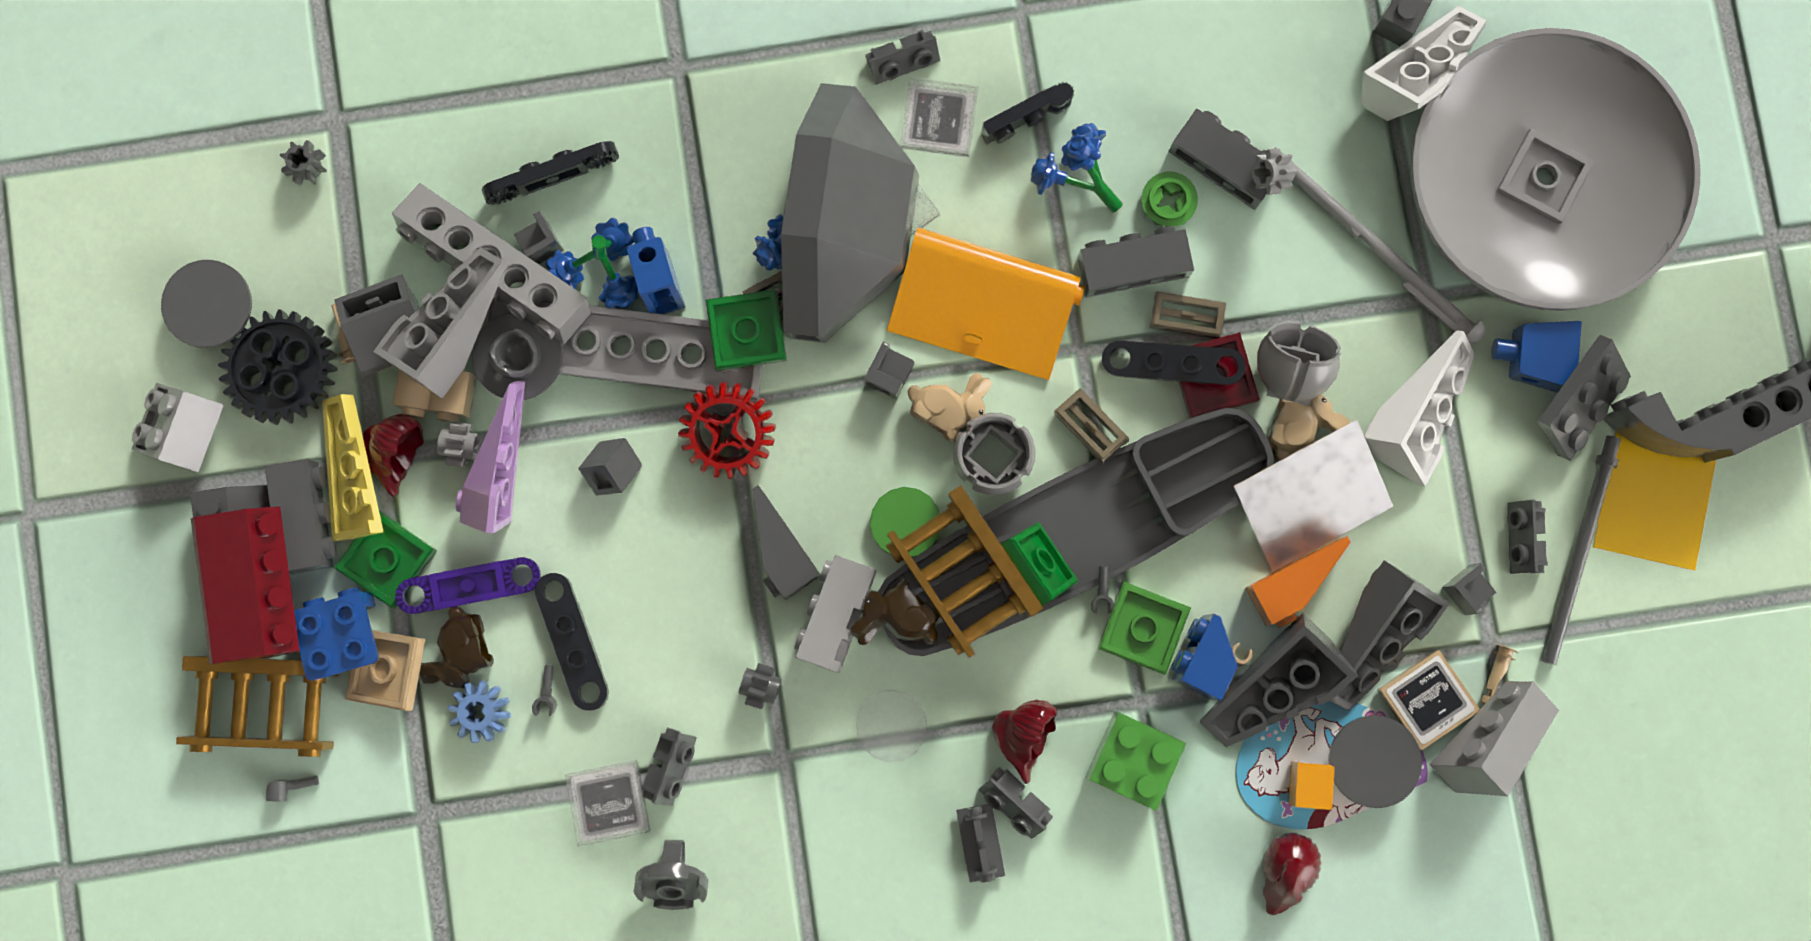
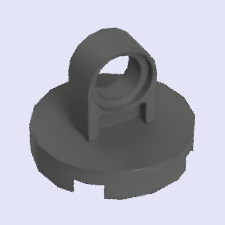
M665 840L662 863L644 866L636 872L633 893L641 902H643L645 897L654 900L653 907L659 909H689L693 907L694 900L700 899L701 902L706 900L708 878L705 873L696 867L685 864L684 840Z

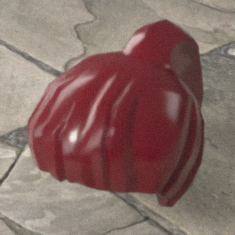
M397 414L380 421L377 425L368 426L362 434L370 472L377 477L392 497L398 496L400 482L406 477L407 470L412 465L416 449L425 443L422 434L423 429L420 423L411 415Z
M1036 699L1020 705L1015 710L1002 711L996 716L992 725L993 737L1005 758L1016 768L1025 784H1028L1031 780L1032 767L1036 764L1038 756L1043 752L1047 735L1056 730L1055 717L1057 710L1048 701Z
M1295 832L1287 833L1275 838L1265 852L1263 866L1265 886L1263 896L1266 900V911L1269 915L1281 914L1290 907L1299 904L1302 900V893L1312 888L1316 879L1319 878L1321 853L1318 852L1319 848L1312 842V839Z

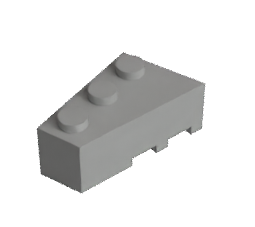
M1506 681L1429 765L1456 793L1508 796L1559 709L1533 681Z

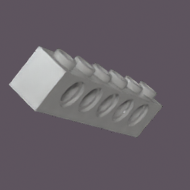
M421 183L392 212L398 226L396 231L404 240L411 244L416 241L424 247L423 250L430 258L439 263L442 260L451 266L452 271L457 269L480 248L505 261L507 265L493 301L498 298L507 305V309L520 320L527 318L535 324L536 330L545 338L551 340L554 337L565 344L591 314L587 297ZM434 225H441L436 230H428L430 227ZM461 244H468V246L464 249H455L457 246ZM515 282H524L519 288H510ZM544 301L553 302L550 306L546 308L537 307L541 302Z

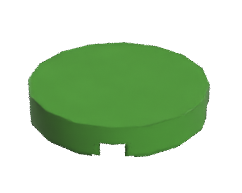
M910 487L892 489L881 496L872 509L870 527L873 538L882 550L890 554L885 546L891 542L887 536L889 532L894 530L901 540L939 515V509L932 498L919 489ZM940 531L909 551L910 556L916 557L932 547L939 537Z

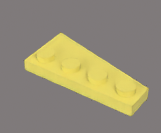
M340 394L322 400L333 541H348L383 533L354 395Z

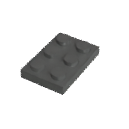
M1598 336L1538 420L1539 425L1557 455L1571 461L1577 451H1580L1586 445L1588 435L1596 424L1606 417L1609 406L1616 396L1626 389L1631 377L1613 340L1608 337Z

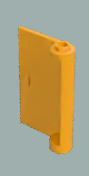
M918 227L887 331L1049 380L1073 304L1080 306L1086 286L1079 284L1080 276Z

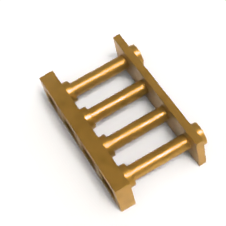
M960 485L948 494L951 500L947 504L948 509L901 540L892 530L887 534L891 542L885 546L897 564L904 560L951 631L952 634L946 638L958 656L965 652L967 657L970 658L975 655V652L969 644L1018 612L1021 615L1026 612L1028 617H1031L1042 610L1043 607ZM964 520L971 530V533L967 535L968 539L920 570L908 552L953 522L957 521L960 523ZM985 551L992 561L987 566L988 570L940 601L929 582L974 552L981 553ZM1005 581L1012 591V594L1008 596L1009 600L961 632L949 613L995 582L1001 584Z
M183 656L182 671H195V678L199 679L194 736L177 737L176 744L189 745V752H212L213 746L298 749V756L320 757L321 750L333 749L334 741H318L322 683H326V678L314 681L307 679L302 660L252 659L209 665V657ZM218 672L231 673V680H235L230 737L210 736L214 679H218ZM254 674H267V681H271L267 739L246 738L250 681L254 680ZM290 675L303 676V683H307L303 740L282 739L286 682H290Z

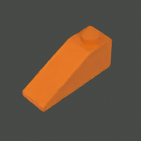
M1348 536L1339 538L1245 587L1265 626L1276 623L1277 627L1281 628L1298 619L1295 613L1305 608L1351 543Z

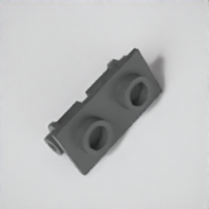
M920 30L918 33L901 38L902 48L896 49L894 42L870 49L871 53L866 54L865 58L869 68L872 70L875 85L939 62L940 56L936 37L932 35L931 31L924 33L923 30Z
M1524 500L1507 502L1510 574L1544 573V566H1548L1546 541H1537V534H1546V508H1542V501Z
M667 727L665 733H661L653 757L664 762L662 768L650 764L641 787L644 790L642 797L652 800L654 804L673 806L674 800L681 792L682 778L686 767L694 756L696 736L682 734L680 731Z
M998 767L990 776L991 779L978 789L992 808L1001 810L1011 820L1012 826L1019 833L1028 835L1031 839L1046 829L1045 826L1053 818L1049 813L1050 808L1032 792L1028 793L1023 800L1018 797L1026 786L1008 769L1004 771Z
M989 804L957 809L956 813L969 882L981 881V883L994 881L997 877L1005 876L993 808Z

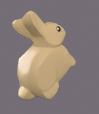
M975 373L970 376L966 390L962 394H958L947 385H928L923 388L911 385L908 390V397L912 402L910 414L922 423H927L941 432L947 441L954 443L958 433L965 429L967 422L979 415L985 414V405L982 398L989 391L992 382L989 378H983L981 374Z
M1323 395L1311 399L1309 406L1279 399L1277 405L1279 411L1274 425L1269 431L1267 440L1270 443L1271 449L1275 451V456L1279 462L1312 444L1315 440L1317 429L1327 428L1334 432L1349 424L1350 420L1344 415L1334 413L1331 403Z

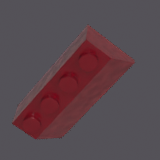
M280 506L248 508L190 518L209 665L276 657L300 651Z

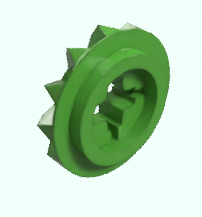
M1162 172L1153 176L1146 183L1142 192L1141 203L1144 215L1148 216L1155 225L1165 227L1184 225L1193 216L1197 208L1198 195L1195 186L1186 176L1177 172ZM1163 191L1169 196L1181 193L1174 203L1175 210L1171 209L1169 205L1157 207L1164 198Z

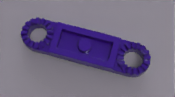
M518 557L404 580L398 585L395 600L397 606L402 611L408 614H420L528 593L537 586L536 584L541 578V570L532 559ZM519 565H526L532 571V580L525 586L517 585L512 578L514 569ZM414 585L422 588L425 596L424 601L416 607L410 606L405 600L406 590Z

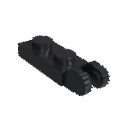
M1067 82L1058 83V85L1043 90L984 121L981 136L986 145L995 140L999 144L1010 139L1016 133L1014 130L1025 124L1028 127L1037 125L1046 118L1045 113L1047 112L1056 115L1063 112V109L1066 110L1067 107H1070L1072 97H1074L1073 87Z

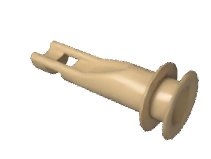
M332 304L331 306L338 325V340L341 348L338 356L344 357L340 363H352L356 360L340 325L336 305Z
M1495 645L1499 647L1498 652H1492L1496 655L1486 685V689L1489 692L1487 696L1483 695L1482 703L1486 704L1495 694L1500 680L1508 670L1510 661L1516 660L1512 658L1513 652L1518 653V651L1503 645Z

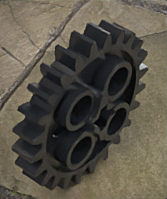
M278 309L274 319L269 312L263 311V321L260 322L251 316L249 318L251 327L248 329L244 328L239 338H234L230 341L234 345L232 349L221 350L229 359L228 361L218 363V367L228 372L219 377V381L225 385H230L223 393L230 398H234L231 405L237 409L243 408L242 414L249 418L254 416L255 420L263 424L268 418L269 422L274 425H279L282 416L286 422L291 424L294 421V413L305 419L307 417L305 407L309 405L318 410L319 406L315 399L318 396L322 398L329 397L323 390L324 385H335V382L327 376L328 373L338 371L336 366L328 363V361L337 357V354L331 349H327L333 342L327 336H323L325 330L319 325L313 326L314 321L307 316L301 320V315L292 311L288 317L287 313ZM272 339L273 344L271 348L263 353V345ZM306 348L304 358L295 362L297 352ZM257 373H261L259 382L251 386L252 377ZM294 381V389L291 393L284 396L285 386Z

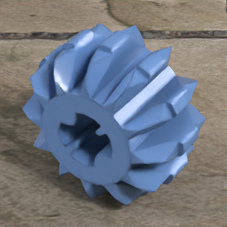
M480 681L477 689L473 683H466L464 685L466 695L460 691H456L453 694L454 699L459 702V705H449L447 708L449 712H457V717L451 719L449 724L450 726L461 724L462 726L458 730L457 736L464 738L470 733L472 743H478L481 736L486 741H491L494 739L493 729L500 733L506 729L499 719L511 718L510 712L501 711V706H505L510 702L509 698L497 700L496 698L500 694L501 688L494 686L489 690L487 681ZM484 705L482 713L485 715L484 718L475 719L477 711L474 709V706Z

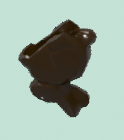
M901 579L894 588L887 590L883 596L874 590L867 592L862 603L863 617L856 621L850 629L852 636L857 638L860 645L868 644L880 626H886L897 639L909 642L923 640L927 644L933 645L938 638L935 624L939 615L928 603H924L909 588V583L905 579Z
M455 606L450 607L448 612L449 619L441 627L437 640L443 659L439 662L421 663L419 675L424 684H433L441 681L446 686L465 688L464 685L470 681L469 674L476 673L479 669L492 667L494 663L493 655L488 653L483 635L485 629L480 615L467 614L460 607Z

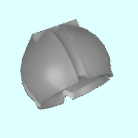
M1280 322L1273 325L1269 329L1268 334L1262 339L1257 352V369L1261 380L1267 387V396L1309 406L1311 399L1327 391L1337 378L1341 355L1339 353L1341 347L1337 340L1327 332L1312 325L1306 330L1301 329L1299 322Z
M1003 413L979 415L967 422V430L959 432L953 447L955 469L963 482L970 481L973 484L972 489L976 492L986 495L1009 493L1017 489L1022 484L1021 477L1029 476L1035 462L1033 438L1025 426L1018 427L1016 425V419ZM990 433L1016 454L1015 458L997 479L970 458Z

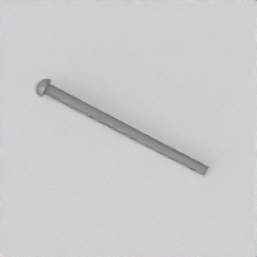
M1295 164L1297 173L1293 181L1348 229L1355 240L1360 237L1383 262L1403 278L1406 283L1402 287L1453 333L1457 330L1464 331L1469 343H1475L1483 337L1485 326L1481 319L1474 324Z

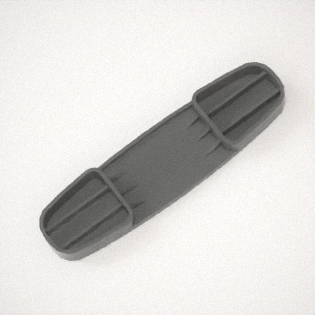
M1223 408L1146 435L1138 441L1119 448L1118 452L1111 455L1103 465L1097 458L1000 506L983 516V519L1000 544L1039 522L1078 579L1076 584L1043 605V609L1036 613L1038 614L1098 586L1099 565L1108 566L1109 580L1156 555L1227 512L1241 502L1234 485L1273 465L1274 457L1270 443L1262 428L1251 415L1240 409ZM968 526L958 529L914 557V562L922 570L968 539L967 535L971 533V530ZM976 551L930 581L929 584L940 601H942L987 571V566L992 561L985 551L981 553ZM906 564L887 577L878 591L883 596L887 590L894 588L901 579H905L909 583V588L924 603H928L937 612ZM1005 581L1001 584L995 582L949 614L962 632L1009 600L1008 596L1012 594V591ZM1017 612L983 636L1029 617L1026 612L1021 615ZM940 615L935 624L938 638L933 645L927 644L923 640L909 642L897 639L886 626H883L895 646L909 655L927 656L953 648L946 638L952 633Z

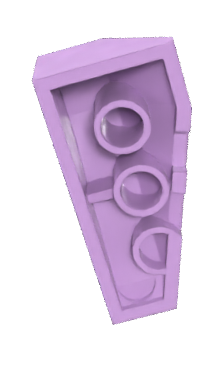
M523 381L509 384L463 485V490L458 492L456 498V511L460 512L459 522L486 533L493 534L511 523L525 382Z

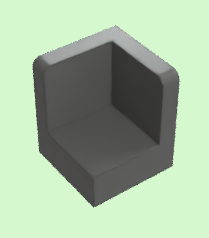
M538 211L533 214L537 222L517 232L514 236L523 250L522 253L537 264H541L551 258L556 250L563 251L564 249L548 221Z
M883 341L864 378L865 385L897 400L914 366V361L890 349V344Z
M620 438L599 442L578 469L594 494L598 496L622 493L640 470L642 463L627 439Z
M1482 563L1468 565L1442 587L1464 615L1479 613L1482 610L1481 605L1496 593L1494 588L1481 574L1486 569Z

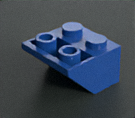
M1213 613L1203 615L1200 619L1195 618L1186 635L1190 642L1184 652L1179 651L1172 662L1170 670L1175 673L1171 680L1209 699L1222 700L1238 666L1222 619Z

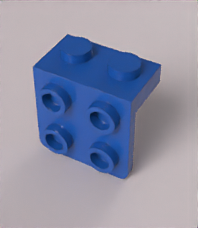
M359 587L338 592V598L325 601L324 598L312 599L303 602V608L294 610L299 652L307 679L312 681L377 662L379 655L367 609L376 607L372 594L361 592Z

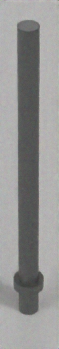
M1606 436L1602 453L1597 455L1595 460L1598 467L1542 658V662L1551 665L1557 664L1612 469L1618 466L1619 460L1616 459L1621 439L1615 436Z

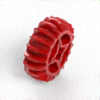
M721 382L719 394L713 385H708L705 388L707 397L699 391L696 392L693 398L697 405L688 402L684 409L690 415H682L679 418L681 424L689 427L678 432L679 437L690 439V441L685 442L681 446L682 450L688 451L693 449L695 453L692 454L689 461L694 463L700 458L704 462L700 466V471L703 473L709 466H713V477L715 478L720 476L722 469H726L727 478L733 479L736 467L742 476H746L749 473L747 463L752 468L758 469L761 465L758 457L767 459L770 454L764 446H773L775 443L773 437L765 434L774 432L776 429L775 424L764 423L765 420L772 417V410L761 412L759 409L766 402L765 399L760 398L756 403L751 401L750 399L755 393V390L752 388L746 392L745 396L741 395L742 386L740 383L734 385L731 393L729 392L727 382ZM719 403L736 405L731 414L727 416H722L715 412L711 414L705 410ZM745 412L753 421L755 441L749 438L750 434L741 425ZM735 417L736 420L731 430L732 434L728 438L725 437L721 444H719L723 428L719 424H722L724 427L726 423L729 424ZM700 421L705 423L704 427L713 436L710 449L701 438ZM726 446H735L739 449L744 447L749 450L737 457L719 455Z

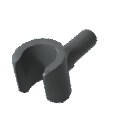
M1099 565L1097 597L1091 602V610L1094 614H1097L1096 604L1100 599L1108 602V614L1114 609V602L1108 596L1107 565Z
M553 665L544 666L541 696L532 705V712L535 716L539 714L541 701L548 703L550 707L549 717L557 709V701L552 696L551 689Z
M317 775L299 780L272 781L266 788V800L287 801L288 790L319 785V777Z

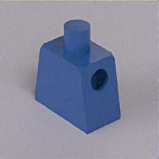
M651 227L636 229L632 233L635 244L628 246L627 252L639 295L649 313L664 315L686 308L670 255L662 238L655 237Z
M1582 321L1522 324L1513 329L1512 340L1494 339L1491 357L1494 360L1510 361V379L1558 393L1579 363Z

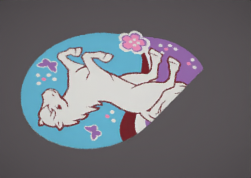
M1329 701L1320 706L1316 704L1299 712L1298 716L1289 720L1285 718L1267 726L1266 730L1246 738L1240 749L1236 764L1237 785L1243 799L1263 819L1275 825L1291 829L1326 827L1369 809V807L1361 806L1346 798L1336 787L1335 783L1332 810L1301 808L1289 805L1291 761L1329 765L1330 747L1341 728L1352 720L1364 716L1375 715L1389 718L1388 712L1383 708L1375 711V709L1368 708L1359 703H1356L1350 710H1347ZM1423 750L1420 751L1422 757L1421 775L1416 786L1427 782L1428 770Z

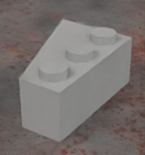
M837 555L834 556L832 562L826 560L819 581L824 582L820 595L814 594L810 602L807 615H810L811 618L807 629L802 628L798 635L794 648L798 650L795 658L836 673L841 672L853 639L850 629L860 619L863 599L871 589L877 572L876 569Z

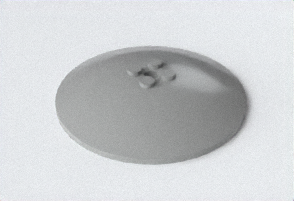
M1560 28L1531 29L1509 34L1481 46L1460 61L1455 74L1443 92L1425 104L1413 137L1410 172L1412 190L1417 210L1431 240L1443 257L1471 283L1491 295L1523 307L1557 311L1583 309L1614 300L1636 289L1657 273L1676 252L1689 229L1698 202L1700 189L1698 144L1690 119L1678 96L1667 81L1637 54L1618 43L1588 32ZM1539 168H1545L1551 172L1553 176L1551 185H1544L1538 181L1536 173Z

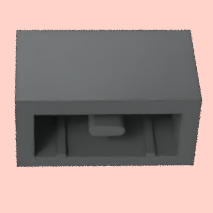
M403 274L334 299L340 325L363 377L393 366L373 351L401 316L406 315L409 318L419 309L417 299Z

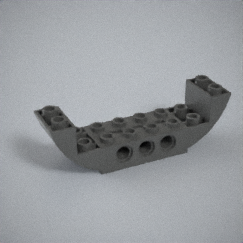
M1808 358L1788 367L1789 370L1769 376L1757 382L1758 385L1738 391L1726 397L1725 401L1694 412V416L1684 420H1675L1661 392L1647 396L1645 390L1611 404L1613 412L1608 413L1603 420L1629 441L1658 454L1675 457H1702L1704 463L1733 456L1811 419V359Z

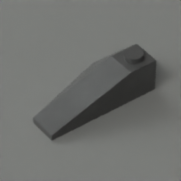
M1384 560L1379 568L1372 573L1370 581L1363 589L1341 651L1358 676L1330 702L1350 710L1380 681V671L1392 661L1397 664L1405 657L1402 650L1415 637L1421 641L1431 631L1450 602Z
M1302 613L1297 620L1289 625L1230 687L1223 699L1218 700L1200 720V723L1225 747H1228L1266 730L1267 726L1285 718L1289 720L1298 716L1299 712L1316 704L1320 706L1331 701L1358 674L1332 640Z

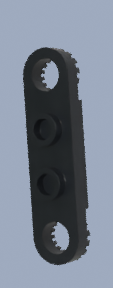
M603 141L574 152L572 150L560 151L553 155V159L543 163H527L519 168L520 171L485 184L481 190L486 204L495 205L497 203L498 205L501 204V200H503V203H506V199L511 201L513 200L512 198H516L519 194L525 196L589 173L588 169L590 168L594 169L596 167V169H599L600 165L606 167L605 163L610 165L612 164L611 162H616L619 159L616 145L613 141Z
M1114 341L1107 345L1102 353L1104 368L1108 373L1116 377L1229 386L1240 382L1246 371L1243 356L1238 351L1227 348ZM1118 349L1126 350L1130 354L1129 364L1122 369L1114 368L1110 363L1111 354ZM1224 357H1231L1238 363V370L1231 377H1223L1217 371L1218 362Z
M548 573L537 582L535 595L573 702L580 709L587 711L599 709L608 700L609 688L572 583L562 574ZM552 581H559L564 588L563 596L557 601H550L545 595L546 585ZM587 682H594L600 689L599 698L593 703L585 702L581 696V687Z

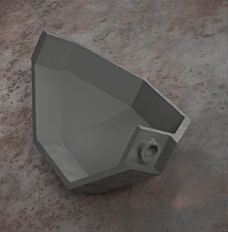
M821 83L796 133L781 231L784 333L790 339L826 343L904 273L907 263L920 175L915 165L856 86Z

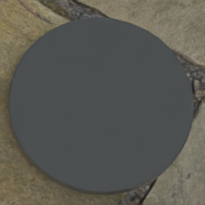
M198 260L181 267L167 282L161 299L162 317L169 331L180 341L197 348H215L232 341L245 328L252 309V296L246 280L233 267L216 260Z
M510 312L502 314L488 322L477 336L472 352L474 371L481 384L500 398L504 397L509 384L516 381L525 382L523 400L534 398L545 392L554 383L562 365L560 341L554 337L549 340L542 336L534 327L535 324L527 318L520 320Z
M1372 715L1352 720L1337 733L1329 751L1328 762L1329 765L1335 768L1334 783L1346 798L1364 807L1385 808L1401 802L1414 790L1421 775L1422 757L1416 739L1405 726L1388 717Z

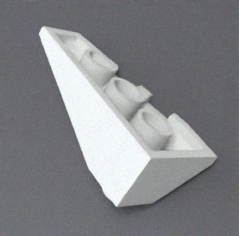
M1460 6L1456 7L1363 72L1361 106L1389 121L1415 111L1443 92L1455 74L1460 61L1466 57L1482 33L1487 20Z
M1457 330L1379 408L1364 434L1369 449L1377 460L1420 486L1427 485L1441 459L1444 446L1439 444L1444 427H1451L1455 416L1451 413L1452 402L1455 394L1459 395L1462 393L1475 352L1464 331Z

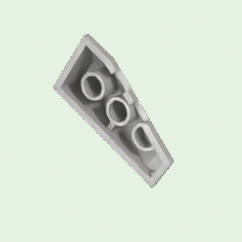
M482 248L478 249L448 276L447 285L435 295L429 292L421 299L423 305L409 318L406 315L401 316L392 325L373 352L443 399L465 368L507 263Z

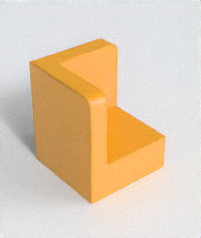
M1291 761L1288 804L1301 808L1332 810L1334 766Z

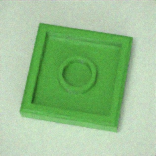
M1123 581L1114 603V609L1109 616L1097 649L1166 675L1191 607Z

